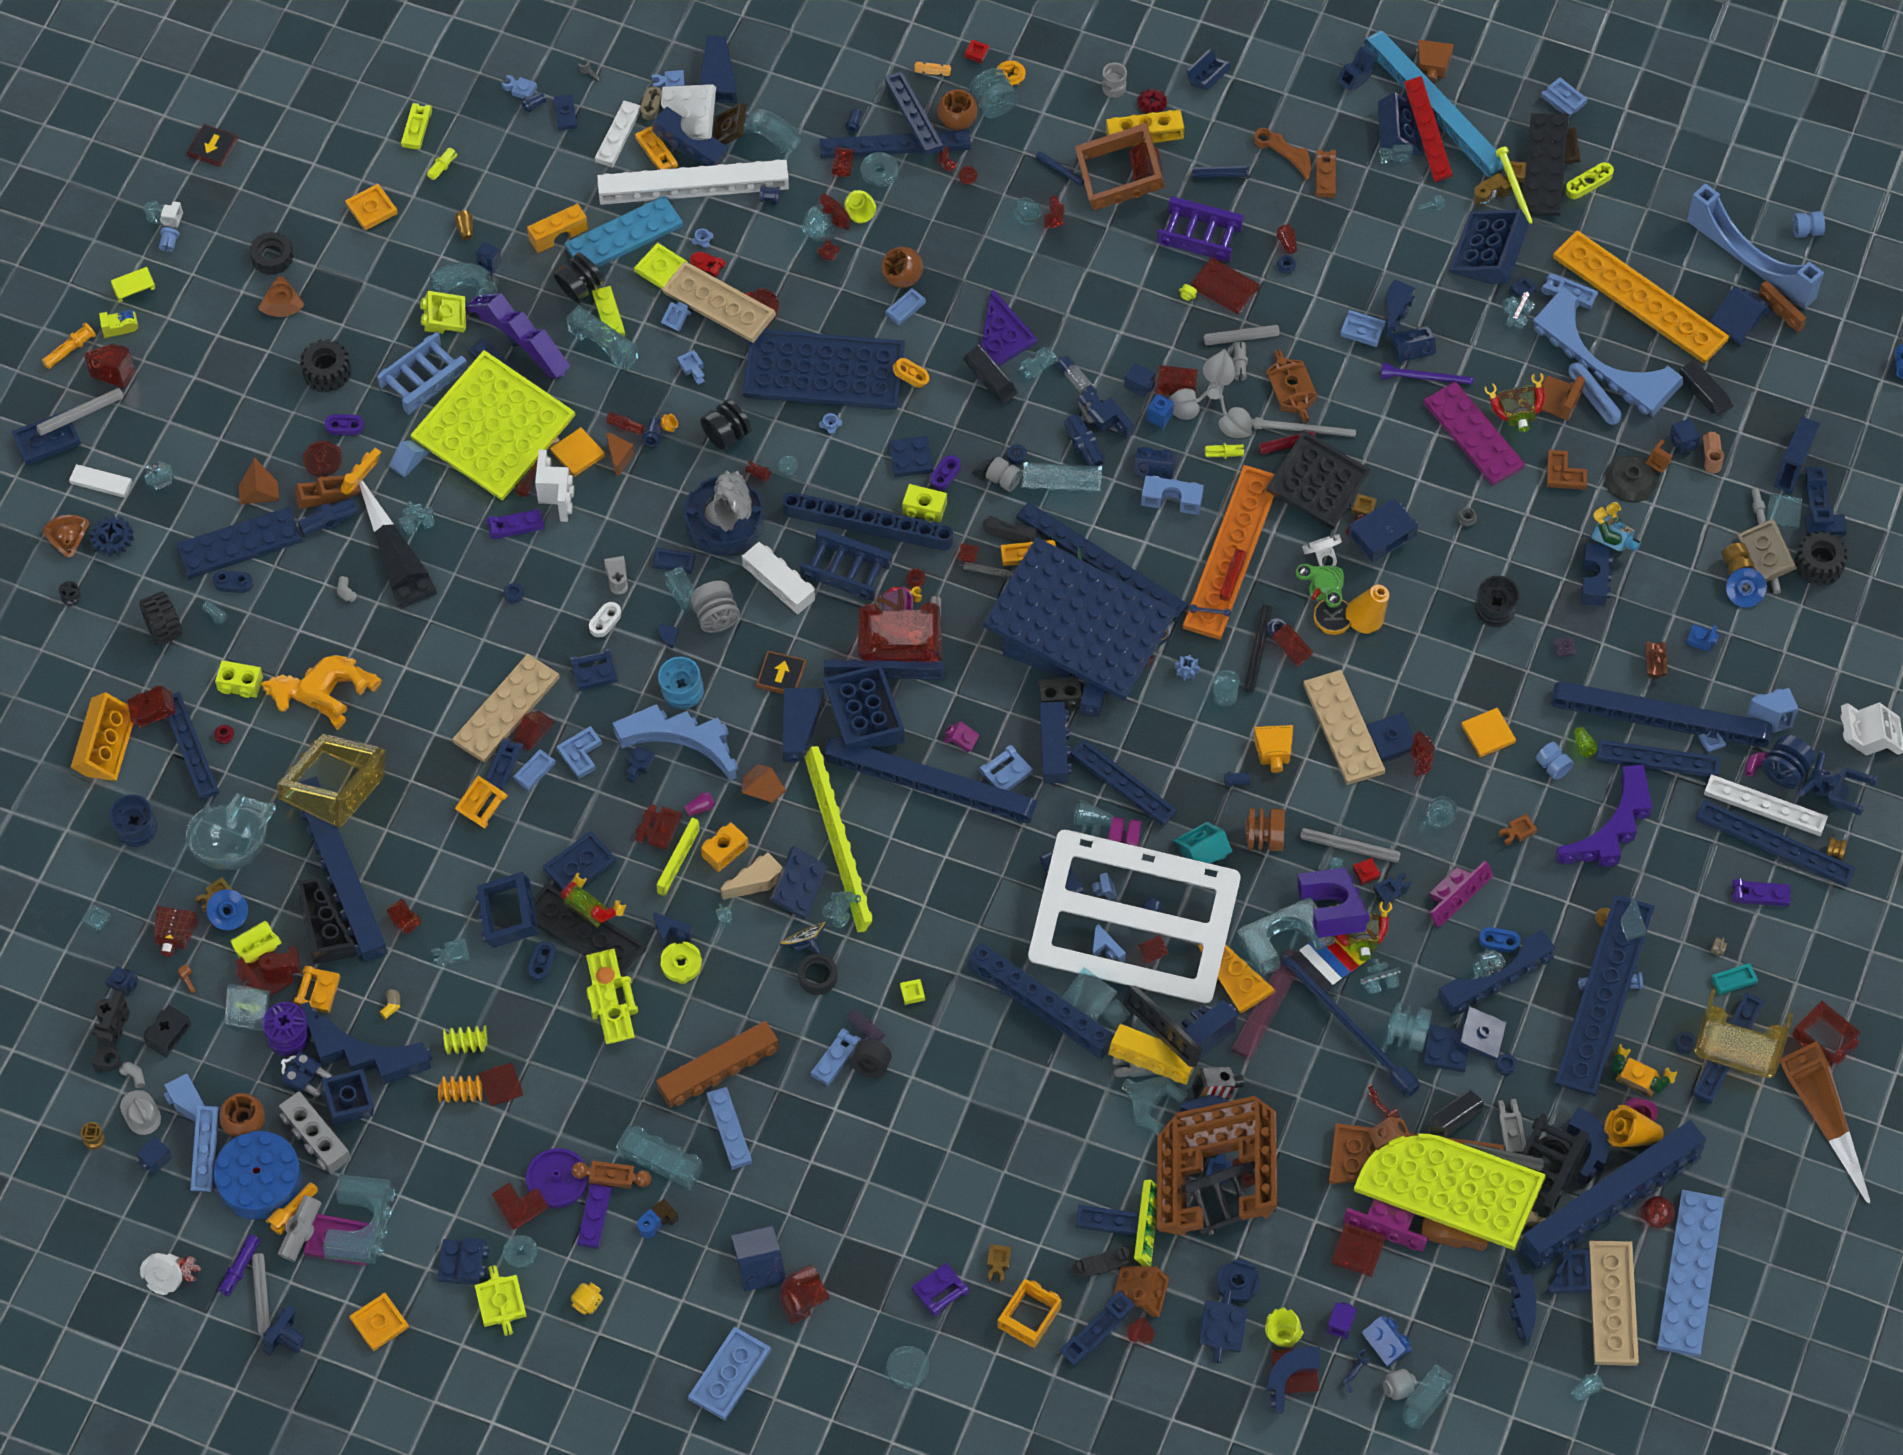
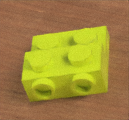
M427 291L425 297L420 302V309H424V314L421 316V325H424V331L443 334L445 330L464 333L466 329L465 296Z

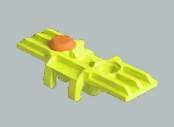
M615 949L586 955L592 985L587 987L586 993L592 1008V1019L596 1020L598 1015H600L606 1045L635 1038L630 1016L637 1014L639 1010L635 1006L632 994L631 977H621ZM623 987L626 1004L619 1005L616 995V989ZM615 1015H619V1017L616 1019L610 1018Z

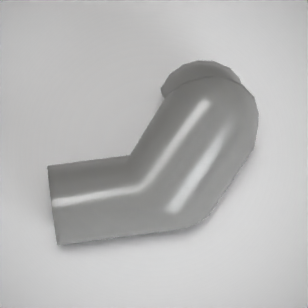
M344 576L339 577L338 596L344 601L354 602L357 594L348 588L349 579Z
M124 1062L119 1067L121 1075L127 1076L129 1074L133 1077L136 1088H142L146 1085L140 1067L131 1062Z

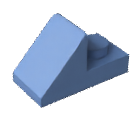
M1098 924L1095 927L1093 956L1100 957L1105 953L1108 959L1124 963L1126 953Z

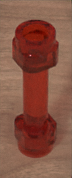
M538 459L525 480L517 485L515 492L521 497L528 495L531 490L530 485L536 477Z

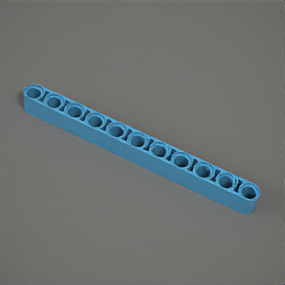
M1379 30L1364 39L1365 47L1378 56L1377 61L1405 91V81L1422 76L1437 124L1487 177H1492L1504 169L1500 157H1497L1495 154L1496 149L1383 31Z

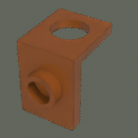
M1394 1117L1387 1118L1368 1131L1376 1149L1382 1148L1389 1141L1397 1137H1410L1404 1120ZM1398 1124L1403 1129V1132L1399 1129Z

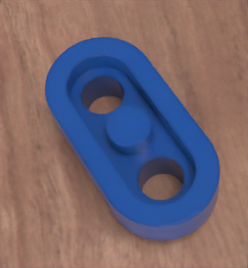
M1486 927L1480 932L1479 943L1485 949L1514 953L1520 947L1521 938L1514 931ZM1490 938L1492 939V942L1486 941V939ZM1511 942L1513 945L1509 946L1506 943Z

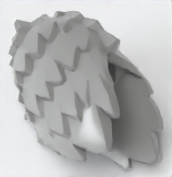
M725 471L724 474L718 477L714 486L713 512L717 523L726 532L728 529H733L738 516L741 520L745 517L748 519L751 516L752 501L745 480L739 474V471L733 473Z

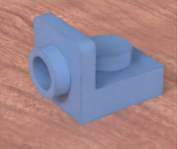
M679 301L677 304L671 302L661 323L680 331L687 315L691 316L692 312L687 310L689 306Z

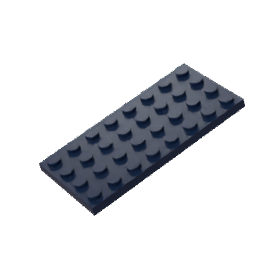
M764 329L754 343L749 342L743 397L897 410L901 378L895 375L893 364L900 358H904L905 341Z

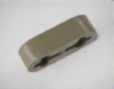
M650 87L645 93L640 108L641 116L645 120H653L658 115L662 98V90L659 87Z

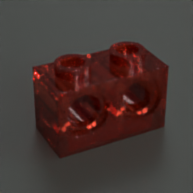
M1159 365L1156 394L1172 395L1184 388L1192 389L1196 393L1198 369Z

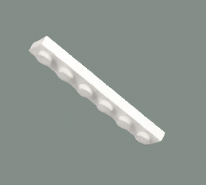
M1714 775L1710 776L1704 795L1820 837L1828 816Z

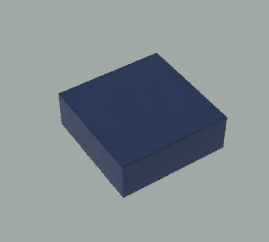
M1523 276L1510 286V290L1522 300L1525 292L1529 294L1527 297L1529 298L1537 292V287Z

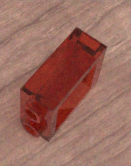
M1821 1001L1795 1027L1792 1037L1804 1047L1816 1042L1807 1032L1821 1018L1848 1039L1834 1055L1820 1044L1830 1068H1832L1835 1063L1839 1065L1847 1056L1845 1053L1849 1049L1853 1051L1858 1046L1861 1032L1825 1002Z

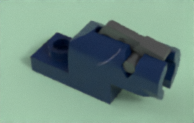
M1092 390L1086 391L1079 396L1078 407L1088 424H1095L1102 431L1115 425L1117 431L1123 433L1126 438L1133 435L1134 424L1111 397L1103 401Z

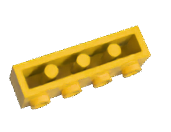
M1119 1024L1108 1053L1116 1059H1122L1137 1067L1145 1068L1157 1075L1168 1077L1175 1082L1187 1085L1195 1068L1189 1067L1161 1039Z

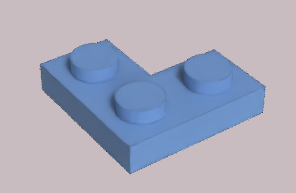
M590 726L556 747L576 777L580 779L596 770L595 764L587 753L602 745V741Z

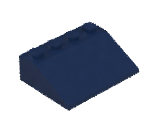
M1522 209L1470 211L1449 267V272L1490 284L1508 283L1530 225Z
M881 664L823 679L845 746L887 747L904 742V727Z

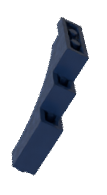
M309 1002L301 1004L322 1066L347 1058L351 1072L361 1069L367 1071L377 1067L383 1085L431 1068L430 1060H433L430 1049H425L423 1042L398 1047L368 1044L341 1031L326 1015L319 1018L316 1008L311 1009Z

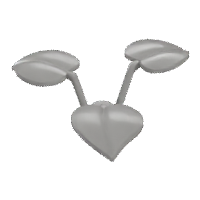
M1223 349L1210 357L1203 366V374L1210 381L1207 391H1204L1196 399L1194 390L1184 388L1176 391L1168 400L1174 402V416L1183 420H1190L1199 413L1200 406L1197 402H1200L1205 396L1208 395L1211 399H1220L1222 412L1225 415L1219 420L1221 431L1232 438L1249 437L1252 434V420L1249 413L1241 407H1233L1227 413L1222 393L1224 385H1229L1234 380L1235 366L1229 353Z

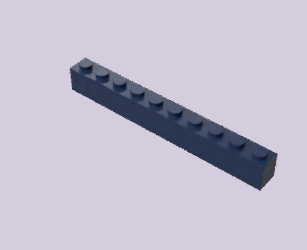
M317 776L293 784L295 792L292 793L296 805L300 803L302 809H299L302 821L307 820L308 826L305 827L309 838H314L315 842L312 845L316 855L320 854L322 857L319 860L322 870H327L329 874L326 877L330 888L334 887L336 892L333 893L337 905L341 904L343 909L340 910L344 922L348 921L350 927H347L350 939L355 938L357 956L362 955L364 962L388 954L386 944Z

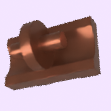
M1646 642L1647 676L1651 679H1660L1661 676H1667L1666 642Z

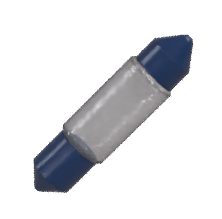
M1060 356L1058 366L1078 392L1082 395L1086 391L1092 390L1097 395V390L1079 367L1068 356Z

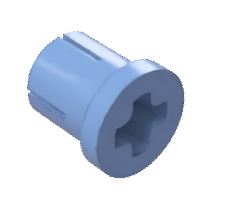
M164 227L160 231L159 249L164 252L165 250L166 252H173L180 233L173 228Z

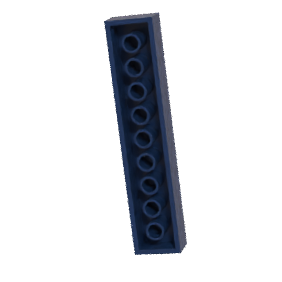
M1689 1120L1523 1235L1519 1251L1535 1270L1541 1266L1543 1268L1552 1262V1258L1565 1254L1572 1244L1575 1243L1577 1245L1586 1238L1585 1235L1590 1232H1597L1607 1220L1609 1222L1613 1221L1618 1217L1620 1211L1630 1209L1635 1205L1636 1200L1649 1196L1652 1193V1189L1665 1185L1669 1180L1668 1178L1672 1175L1678 1176L1685 1170V1166L1690 1163L1692 1165L1697 1163L1702 1157V1151L1705 1149V1136Z

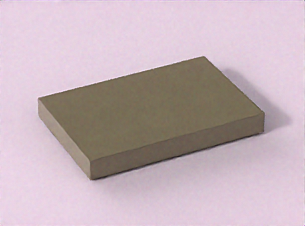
M1774 518L1737 534L1740 542L1745 543L1755 570L1763 575L1766 582L1797 569Z

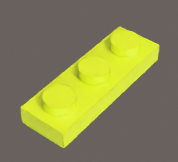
M611 286L592 291L606 340L624 337V327Z

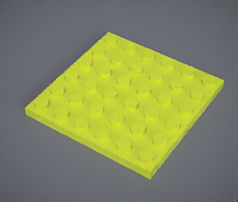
M483 350L410 436L411 439L503 501L538 460L539 449L547 450L576 414L575 411Z

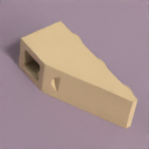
M769 853L759 856L751 866L743 868L734 879L727 880L722 885L721 898L724 900L770 890L776 885L783 867Z

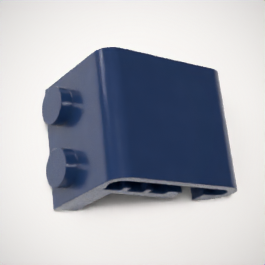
M1734 286L1709 322L1729 335L1731 340L1742 345L1747 340L1745 336L1748 332L1753 331L1763 315L1768 317L1771 310L1767 307L1769 304L1761 298L1757 301L1752 297L1753 293L1743 288L1741 290Z
M773 1225L731 1235L744 1292L786 1282L782 1255Z

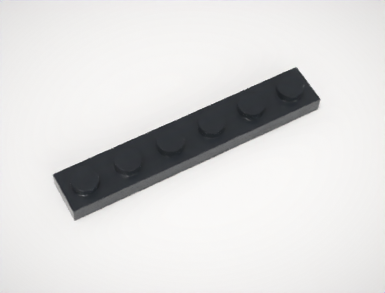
M1129 986L1123 1004L1189 1067H1196L1202 1048L1137 986Z

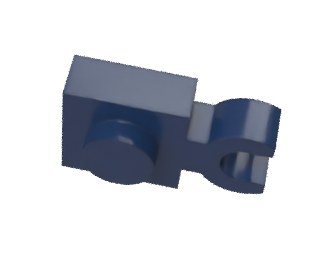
M1406 873L1400 874L1395 881L1392 877H1389L1373 886L1374 892L1381 902L1383 901V905L1401 897V890L1406 891L1412 887L1411 881L1402 883V880L1406 879Z

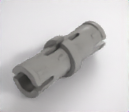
M1240 342L1234 343V379L1238 381L1240 374L1241 381L1247 378L1246 365L1248 364V358L1246 357V343L1244 342L1241 343V347Z

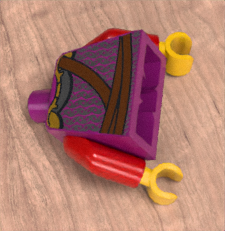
M906 587L890 588L883 595L876 598V609L866 611L868 621H876L882 630L905 639L909 637L914 645L920 644L921 640L914 636L921 637L922 632L920 630L910 632V629H913V602L921 601V589L919 587H914L912 590Z

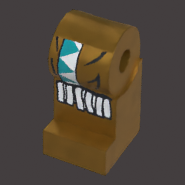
M1498 173L1476 186L1474 202L1479 206H1486L1490 200L1500 195L1504 199L1510 195L1511 185L1501 173Z

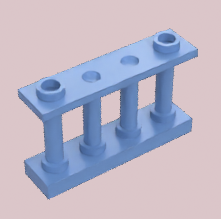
M438 332L426 337L421 344L377 375L381 389L389 384L403 397V409L408 415L461 377L468 369L467 360L463 356L453 359L440 347L441 341ZM434 351L448 366L443 370H438L425 356ZM419 362L433 377L424 382L410 367ZM404 373L418 388L409 393L395 378Z

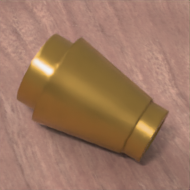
M466 210L457 212L454 221L462 240L472 239L473 216Z

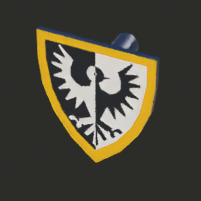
M827 921L800 931L779 944L782 946L794 945L797 952L811 948L813 954H822L816 938L826 926Z

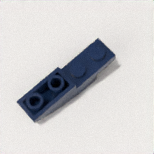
M1515 1256L1508 1258L1504 1267L1506 1279H1510L1512 1284L1511 1294L1514 1298L1511 1308H1509L1511 1319L1516 1321L1518 1339L1523 1341L1524 1346H1528L1536 1320V1293L1531 1274L1522 1275Z

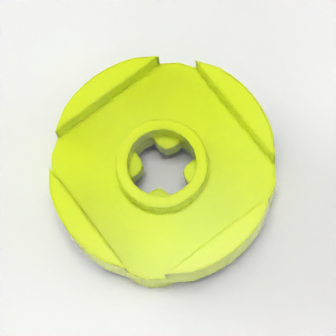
M691 943L670 944L661 954L663 974L674 982L686 984L701 971L702 959L700 951ZM685 959V965L679 966L677 960Z

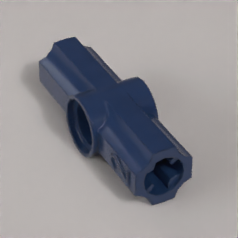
M1073 414L1068 416L1064 421V426L1072 438L1076 452L1082 454L1090 469L1096 470L1101 468L1105 463V458L1097 446L1093 432L1087 430L1079 415Z
M351 497L334 505L324 504L315 513L298 519L297 522L302 534L306 536L323 528L325 530L334 529L339 525L340 521L357 515L359 512L354 499Z

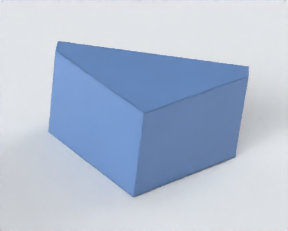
M414 440L402 441L389 466L405 478L430 451Z

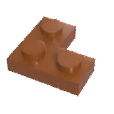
M1548 450L1547 487L1586 490L1587 469L1568 468V451Z

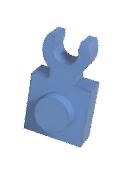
M683 70L667 71L665 76L659 74L652 75V82H658L653 83V86L660 89L662 87L685 86Z
M506 75V81L510 83L502 82L503 90H512V95L521 99L532 97L537 89V83L522 77L517 81L513 76Z

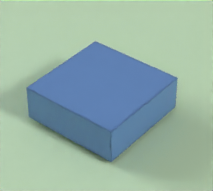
M1711 730L1707 735L1705 733L1698 735L1707 753L1726 746L1718 731V739L1707 737L1711 734Z

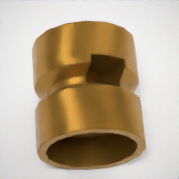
M1745 543L1731 544L1722 551V557L1725 564L1728 565L1727 569L1730 575L1741 568L1755 569Z

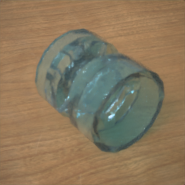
M1222 670L1214 677L1212 697L1221 706H1230L1238 699L1240 679L1235 672Z

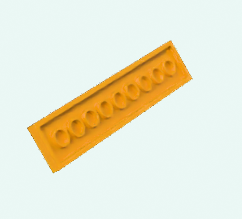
M1578 230L1553 254V258L1703 364H1706L1729 339V335Z

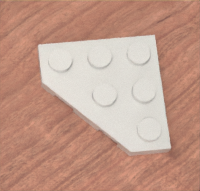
M716 86L662 87L661 106L664 109L667 106L682 116L681 127L686 135L695 140H707L712 137Z

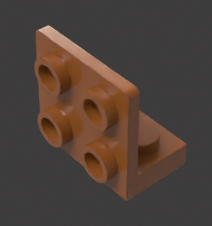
M1546 376L1542 384L1545 393V403L1542 411L1569 421L1582 394L1585 378L1578 376L1575 382L1569 384Z
M1122 1266L1114 1295L1120 1290L1135 1304L1134 1307H1142L1152 1317H1160L1170 1278L1157 1266Z

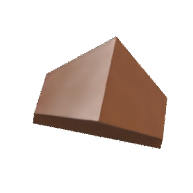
M254 457L238 486L240 505L279 501L278 482Z
M757 764L743 776L742 793L766 800L772 804L786 792V789L771 767Z

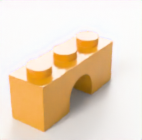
M577 203L528 226L529 241L536 252L540 253L553 247L555 238L563 232H568L572 238L587 231V217Z

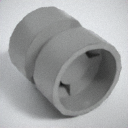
M1113 62L1107 64L1103 69V93L1113 98L1120 97L1126 91L1127 70L1120 63Z
M996 457L987 470L986 478L995 484L1000 483V487L1011 492L1018 485L1023 471L1014 465L1009 466V462L1003 458Z

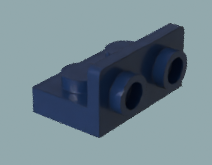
M1428 326L1391 334V341L1397 349L1399 361L1436 353L1435 336Z

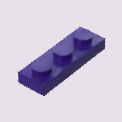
M590 1184L577 1242L578 1246L599 1249L612 1192L611 1187Z

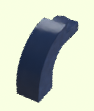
M1578 1107L1568 1124L1566 1132L1574 1136L1578 1135L1580 1130L1590 1136V1141L1587 1145L1589 1158L1578 1178V1182L1585 1185L1588 1179L1593 1180L1597 1170L1603 1172L1609 1153V1142L1607 1141V1133H1605V1129L1600 1121L1588 1111Z
M1310 1346L1294 1349L1283 1355L1276 1362L1268 1376L1265 1392H1274V1395H1270V1408H1274V1414H1283L1285 1383L1291 1375L1301 1371H1319L1320 1347Z

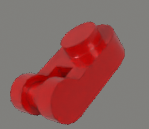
M696 252L690 258L691 265L715 278L719 275V270L723 269L726 265L722 258H715L705 252Z

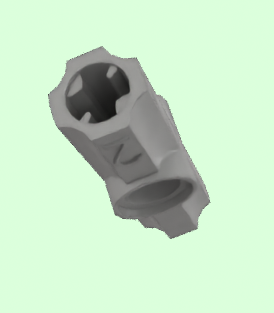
M304 1195L295 1216L290 1217L286 1223L285 1231L287 1234L278 1252L280 1257L292 1262L296 1261L303 1243L313 1235L314 1226L312 1223L321 1206L320 1201Z

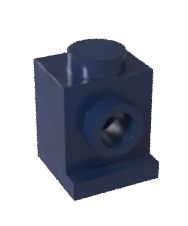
M483 242L475 252L477 260L475 268L492 276L502 263L500 249Z

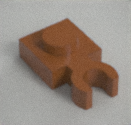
M1524 814L1509 822V828L1501 829L1498 836L1507 835L1509 837L1504 842L1505 846L1513 842L1514 838L1521 842L1536 834L1537 828L1527 814Z

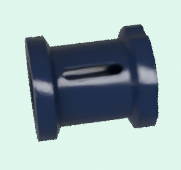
M761 185L760 202L775 201L779 204L780 186L767 188Z

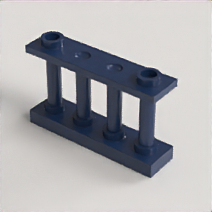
M818 528L816 544L819 546L810 565L801 563V576L807 580H815L858 595L862 599L874 601L875 588L872 586L880 569L883 567L886 569L890 568L892 553ZM829 548L837 551L829 570L825 571L817 568L825 550ZM844 555L855 557V560L847 577L835 574ZM864 561L874 564L865 584L854 581Z

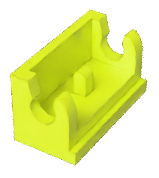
M147 267L111 280L113 291L119 302H122L123 298L145 289H155V284Z

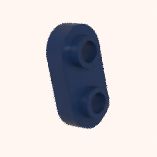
M222 570L213 576V584L218 591L246 593L253 587L252 577L246 572Z
M542 941L535 946L528 965L529 976L534 981H543L549 975L556 956L555 947L551 942ZM544 952L549 953L547 956L542 955ZM537 970H541V971H542V973H540V974H537V973H535V972H536Z

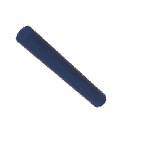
M1039 151L1036 154L1037 159L1080 186L1084 184L1083 178Z

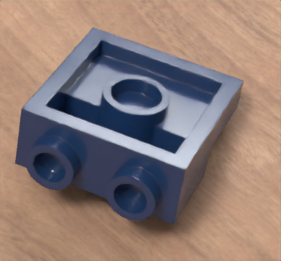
M463 1237V1241L443 1239L437 1276L438 1282L468 1285L481 1284V1278L486 1276L484 1258H488L489 1245H486L485 1239Z

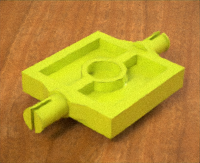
M493 1265L494 1274L492 1266L488 1268L491 1279L485 1283L475 1285L484 1327L502 1324L504 1335L508 1336L507 1327L509 1335L513 1334L510 1322L527 1317L517 1275L499 1277L497 1266Z

